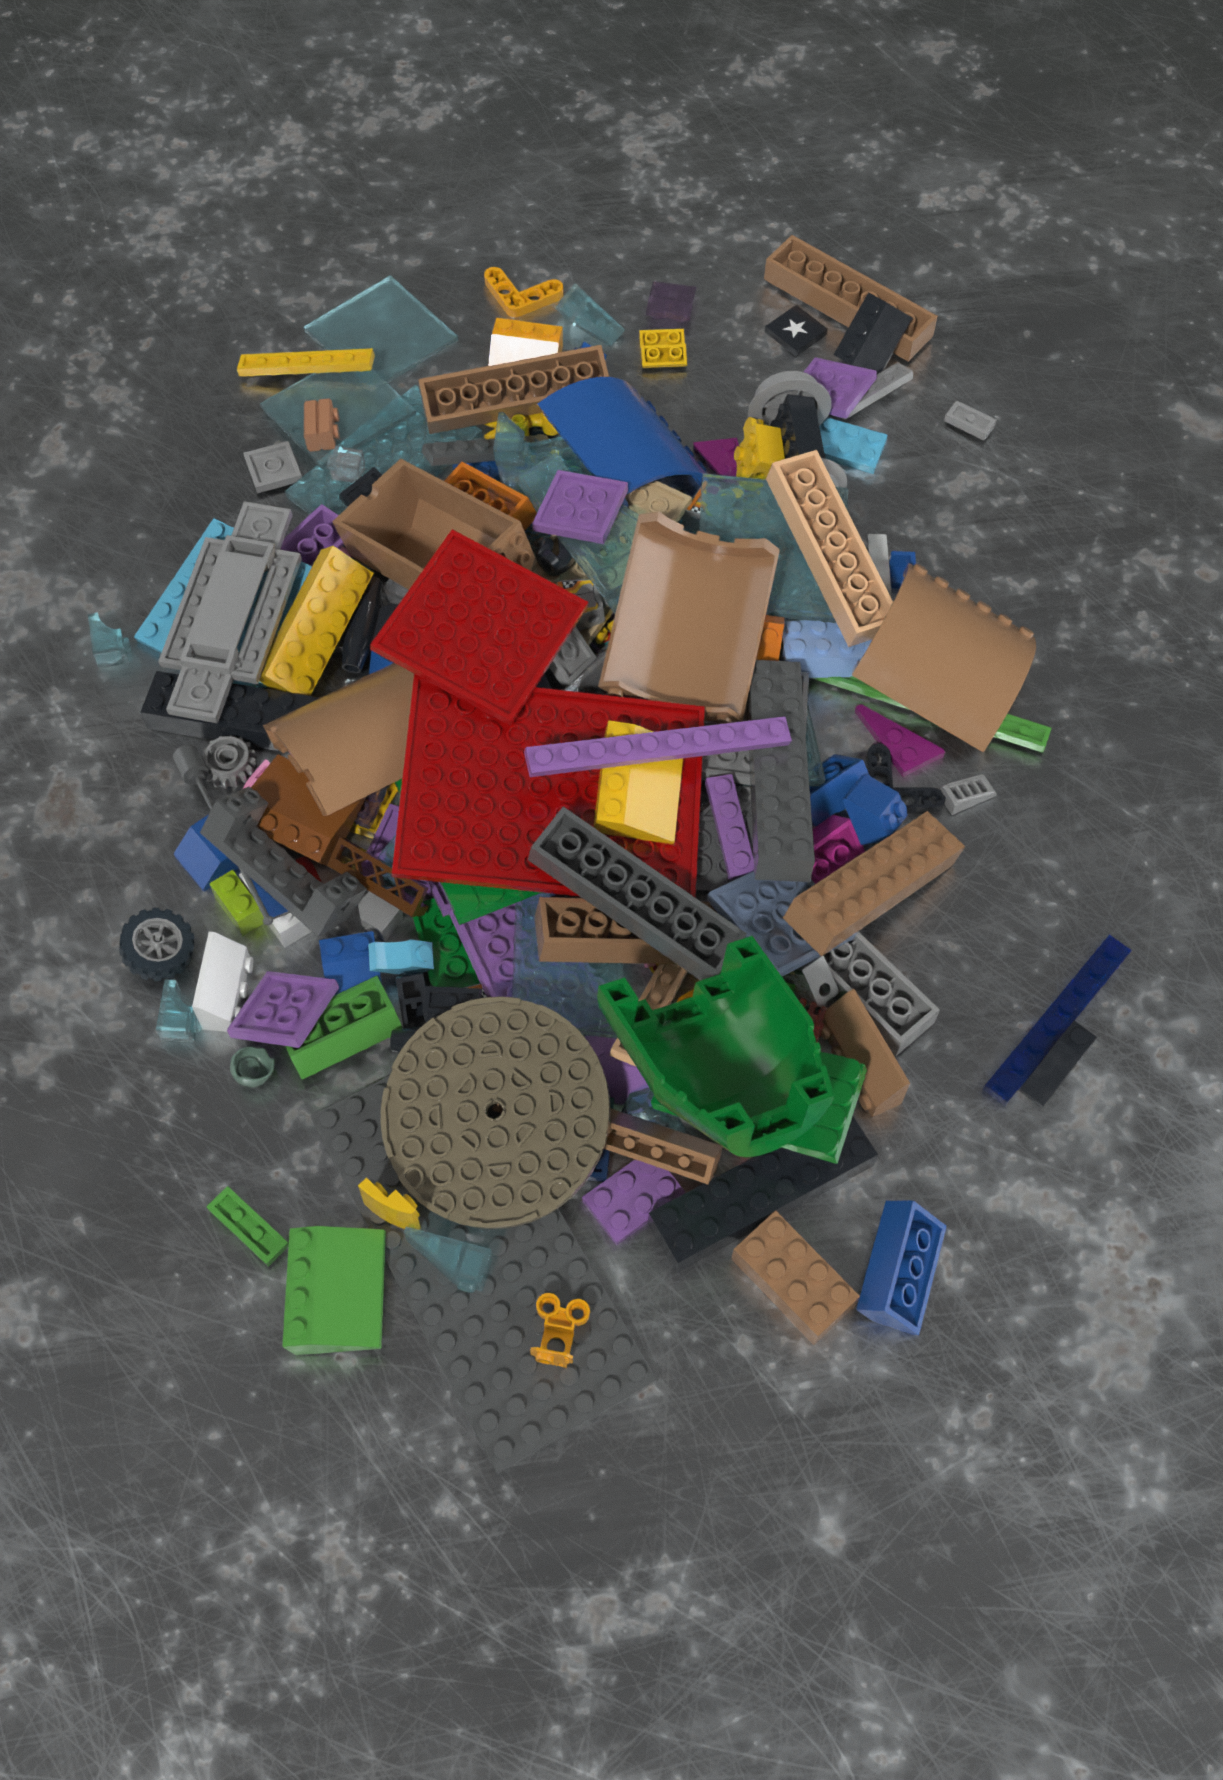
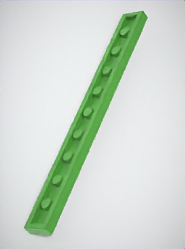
M854 676L812 678L908 709ZM1007 714L994 737L1043 753L1052 728Z

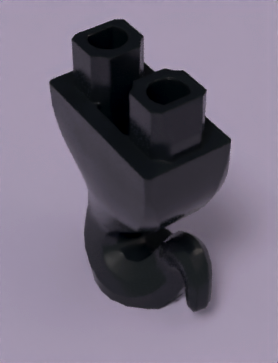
M558 536L559 555L556 556L552 552L554 543L551 538L542 537L533 543L534 547H539L536 553L538 564L547 574L552 576L565 573L575 559L589 557L603 550V544Z

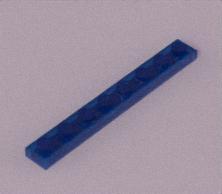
M1109 934L989 1079L983 1090L1006 1106L1074 1020L1076 1021L1132 950Z

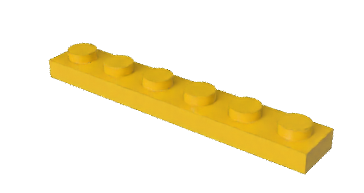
M373 348L241 354L237 372L239 376L250 377L328 372L371 371L375 355Z

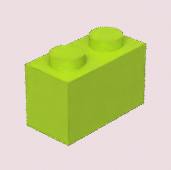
M233 870L209 883L215 899L242 937L264 924V917L256 901Z

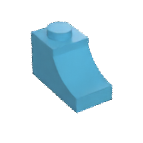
M410 939L402 942H373L368 944L370 971L407 975L419 972L424 973L434 969L432 942Z

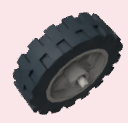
M152 908L149 911L144 909L139 911L138 915H132L128 923L123 925L122 933L120 934L119 953L122 956L123 964L125 967L129 966L132 974H139L145 980L151 978L154 981H162V978L172 979L176 973L181 974L185 970V966L189 965L194 949V933H191L190 924L188 922L185 923L183 921L184 917L180 914L175 915L169 909H165V911L160 910V908ZM150 930H159L153 934L150 932ZM163 931L169 933L171 936L165 938L163 935ZM144 933L149 940L137 939L141 934ZM177 941V950L166 944ZM137 947L149 948L142 954ZM163 951L171 954L167 958H162ZM149 956H157V959L149 958Z

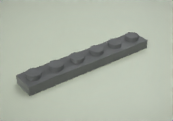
M538 434L535 436L423 444L422 453L431 466L460 464L461 462L475 463L555 456L557 448L547 435Z

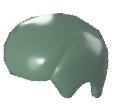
M243 1047L238 1049L232 1056L230 1072L240 1085L250 1088L261 1086L271 1077L274 1071L275 1059L267 1054L265 1048Z

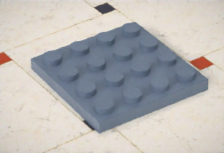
M753 871L709 892L706 899L717 913L747 933L745 938L753 936L781 976L821 956L783 919L794 898L815 885L811 879L810 882L755 880ZM856 932L855 934H853L852 936H850V937H849L848 939H846L845 941H843L842 943H840L838 946H836L835 948H833L832 950H834V949L840 947L841 945H843V944H845V943H847V942L853 940V939L855 938V936L857 935V932Z

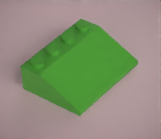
M329 1226L290 1228L283 1348L294 1355L382 1348L386 1231L384 1229Z

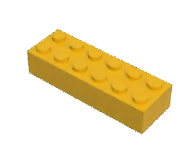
M334 546L321 549L273 640L259 681L273 690L311 696L374 573Z

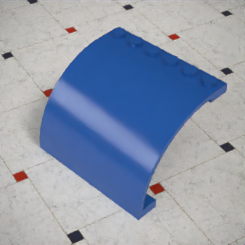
M595 377L581 380L559 389L538 403L544 416L588 471L595 477L628 482L627 494L657 479L684 474L691 475L700 487L706 482L716 489L721 488L713 476L709 477L707 475L708 471L700 460L697 462L693 458L695 456L687 445L683 446L681 444L682 440L675 430L670 431L662 415L658 416L655 413L656 409L649 400L645 401L639 392L624 380L614 377ZM625 498L620 507L621 512L629 506Z

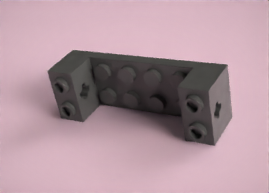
M250 786L217 800L200 833L317 937L351 917L367 889L357 878L345 872L323 884L312 876L304 866L296 862L283 848L279 847L265 832L257 827L269 803Z

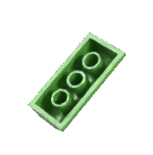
M375 976L333 996L301 1047L286 1046L301 1079H304L390 1038L393 1029L403 1027L378 976Z

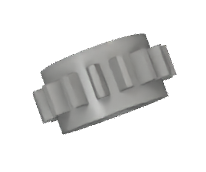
M232 735L220 736L214 741L211 740L207 748L202 749L204 756L201 757L209 772L206 781H213L215 787L222 786L224 789L228 787L237 788L238 785L247 782V779L254 773L253 768L257 767L255 750L252 749L250 742L244 743L242 737L236 738Z

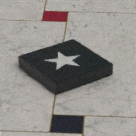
M795 305L766 325L764 332L794 356H797L826 336L828 329L798 305Z

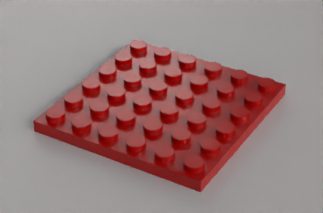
M452 529L372 641L370 650L511 726L582 617L589 602Z

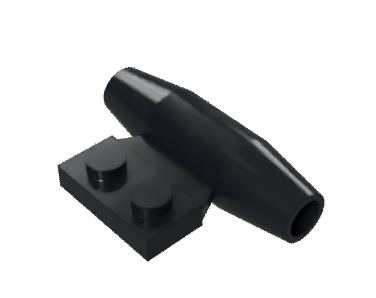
M372 576L346 626L343 638L342 668L351 673H360L371 651L370 644L399 605L391 603L381 607L383 582Z
M425 986L422 1014L426 1023L433 1017L436 1018L444 1012L451 1010V1007L480 999L482 991L480 988ZM422 1026L393 1029L390 1037L391 1051L399 1053L407 1041Z

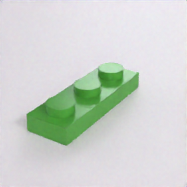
M228 1186L206 1206L210 1213L268 1267L289 1247V1243Z

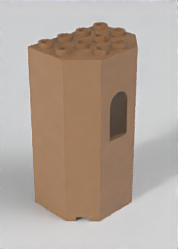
M401 458L372 484V492L369 496L360 495L332 521L350 556L408 590L452 529L530 571L535 558L519 520Z

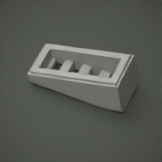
M984 774L946 784L940 789L946 797L944 804L951 815L991 799L997 794ZM981 783L986 792H982L977 784ZM970 787H973L977 794L974 795ZM963 790L966 791L968 797L964 795V793L962 792ZM957 793L960 799H957L954 794Z

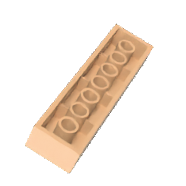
M814 450L772 463L766 480L848 647L872 640L893 601L818 451Z

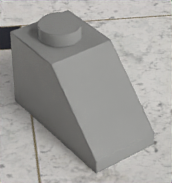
M368 890L365 891L358 903L363 933L373 931L375 940L378 939L381 942H386L404 920L401 910Z

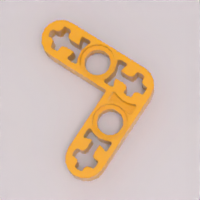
M490 267L484 272L486 287L510 317L523 316L563 298V284L557 279H551L518 292L502 269ZM501 290L510 291L508 294H501L499 292ZM532 296H537L540 299L534 301L530 300L529 298Z

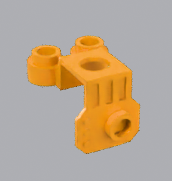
M544 1293L536 1302L538 1315L545 1319L540 1348L531 1347L530 1353L536 1357L535 1360L539 1363L567 1368L569 1363H573V1356L570 1355L575 1326H581L588 1321L590 1308L582 1299H574L568 1303L566 1308L560 1307V1300L556 1295ZM545 1304H552L554 1310L547 1313L543 1310V1306ZM575 1310H581L584 1315L576 1319L572 1316V1313ZM553 1338H559L564 1342L565 1349L563 1352L547 1349L548 1342Z

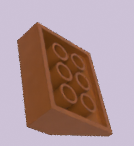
M277 754L251 786L253 790L257 791L269 803L257 827L265 832L270 839L327 866L339 838L347 837L366 797L330 815L323 816L306 786V783L309 782L304 772L298 773L289 759Z

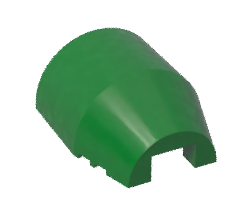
M753 936L727 944L721 973L696 982L693 997L655 1010L651 1009L646 999L638 1001L639 998L625 977L598 986L597 1000L601 1012L658 1102L736 1156H759L789 1144L809 1130L824 1115L835 1095L826 1065L822 1064L820 1057L821 1047L819 1042H816L814 1036L813 1020Z

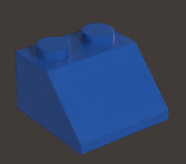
M867 774L862 775L842 799L861 845L881 842L895 833L908 816L907 807L901 800L899 792Z
M208 815L190 826L174 852V857L203 892L211 888L209 883L231 870L235 872L239 869L234 862L200 833Z

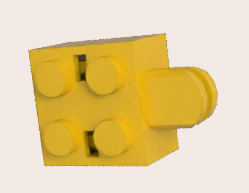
M748 417L743 427L744 439L734 451V460L737 464L736 478L739 480L740 490L761 494L762 484L769 473L772 463L785 459L781 428L764 425L763 419Z

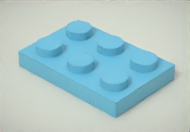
M827 417L819 426L825 458L843 466L874 474L888 435Z

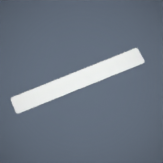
M868 534L869 555L892 599L887 535Z

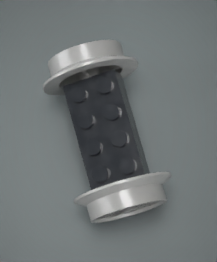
M784 371L770 376L757 388L755 396L748 407V417L763 419L764 425L781 428L785 459L817 450L840 497H842L847 487V476L839 464L825 458L819 427L828 417L832 403L829 392L815 378L805 372ZM765 479L761 488L762 500L770 510L775 512L780 520L787 523Z

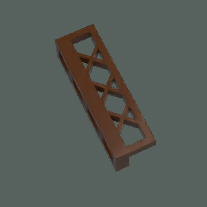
M345 837L339 838L327 864L328 867L340 874L348 872L357 878L367 888L366 890L411 917L425 915L428 905L424 904L423 900L429 889L415 879L395 877L396 886H394L382 877V875L387 873L392 874V866ZM344 847L351 850L353 860L345 855L341 856ZM366 860L372 862L375 874L364 868L361 862ZM412 886L419 891L414 898L404 892V888Z

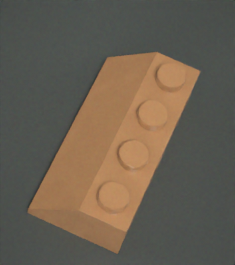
M852 989L821 1013L818 1031L824 1040H828L832 1047V1054L855 1059L859 1063L865 1064L867 1072L858 1099L862 1108L865 1111L868 1110L871 1116L875 1117L902 1104L910 1082L855 989Z

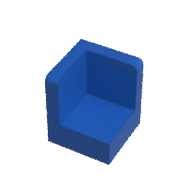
M891 551L889 557L891 588L900 589L904 579L903 572L908 563L913 566L916 563L915 552Z

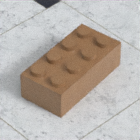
M777 1211L772 1213L733 1250L731 1259L813 1345L856 1306L860 1298L849 1284Z

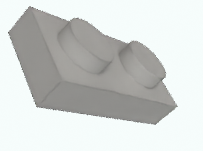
M957 400L946 413L944 419L945 422L984 441L995 427L997 421Z

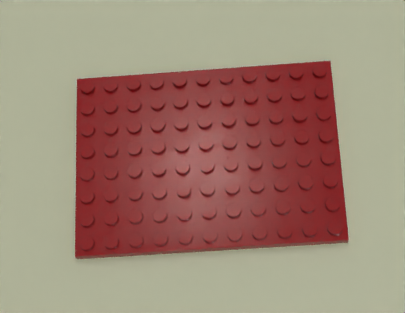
M414 674L392 877L579 896L531 863L528 857L531 846L562 807H565L594 827L600 769L529 777L524 754L525 748L604 738L608 721L635 724L653 732L704 726L705 706L535 687L510 726ZM702 756L683 758L674 844L604 834L693 897H696Z

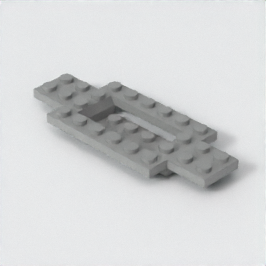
M244 501L231 536L227 535L225 540L205 537L158 661L161 667L181 670L166 708L169 715L218 723L233 680L258 684L302 560L300 553L280 550L292 518L291 509ZM268 571L240 652H238L237 645L263 573Z

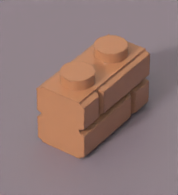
M330 398L320 399L318 402L316 400L305 401L304 439L310 452L320 451L321 449H335L336 439L340 438L338 424H335V422L340 421L338 408L333 407Z

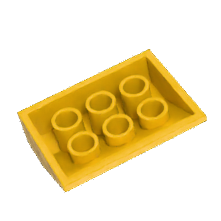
M608 721L604 738L650 733L653 731L635 724ZM683 758L601 768L594 828L602 834L674 844Z

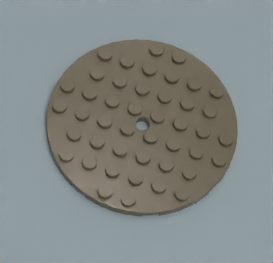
M485 997L451 1007V1010L444 1012L436 1018L433 1017L419 1028L401 1049L391 1067L392 1072L387 1086L384 1088L381 1103V1131L386 1154L399 1180L408 1192L429 1210L445 1219L461 1225L484 1229L510 1228L536 1221L552 1213L571 1199L588 1180L600 1160L608 1136L611 1115L610 1094L603 1067L595 1051L581 1032L567 1019L543 1005L513 997ZM492 1104H500L503 1108L502 1114L496 1119H491L488 1116V1109Z

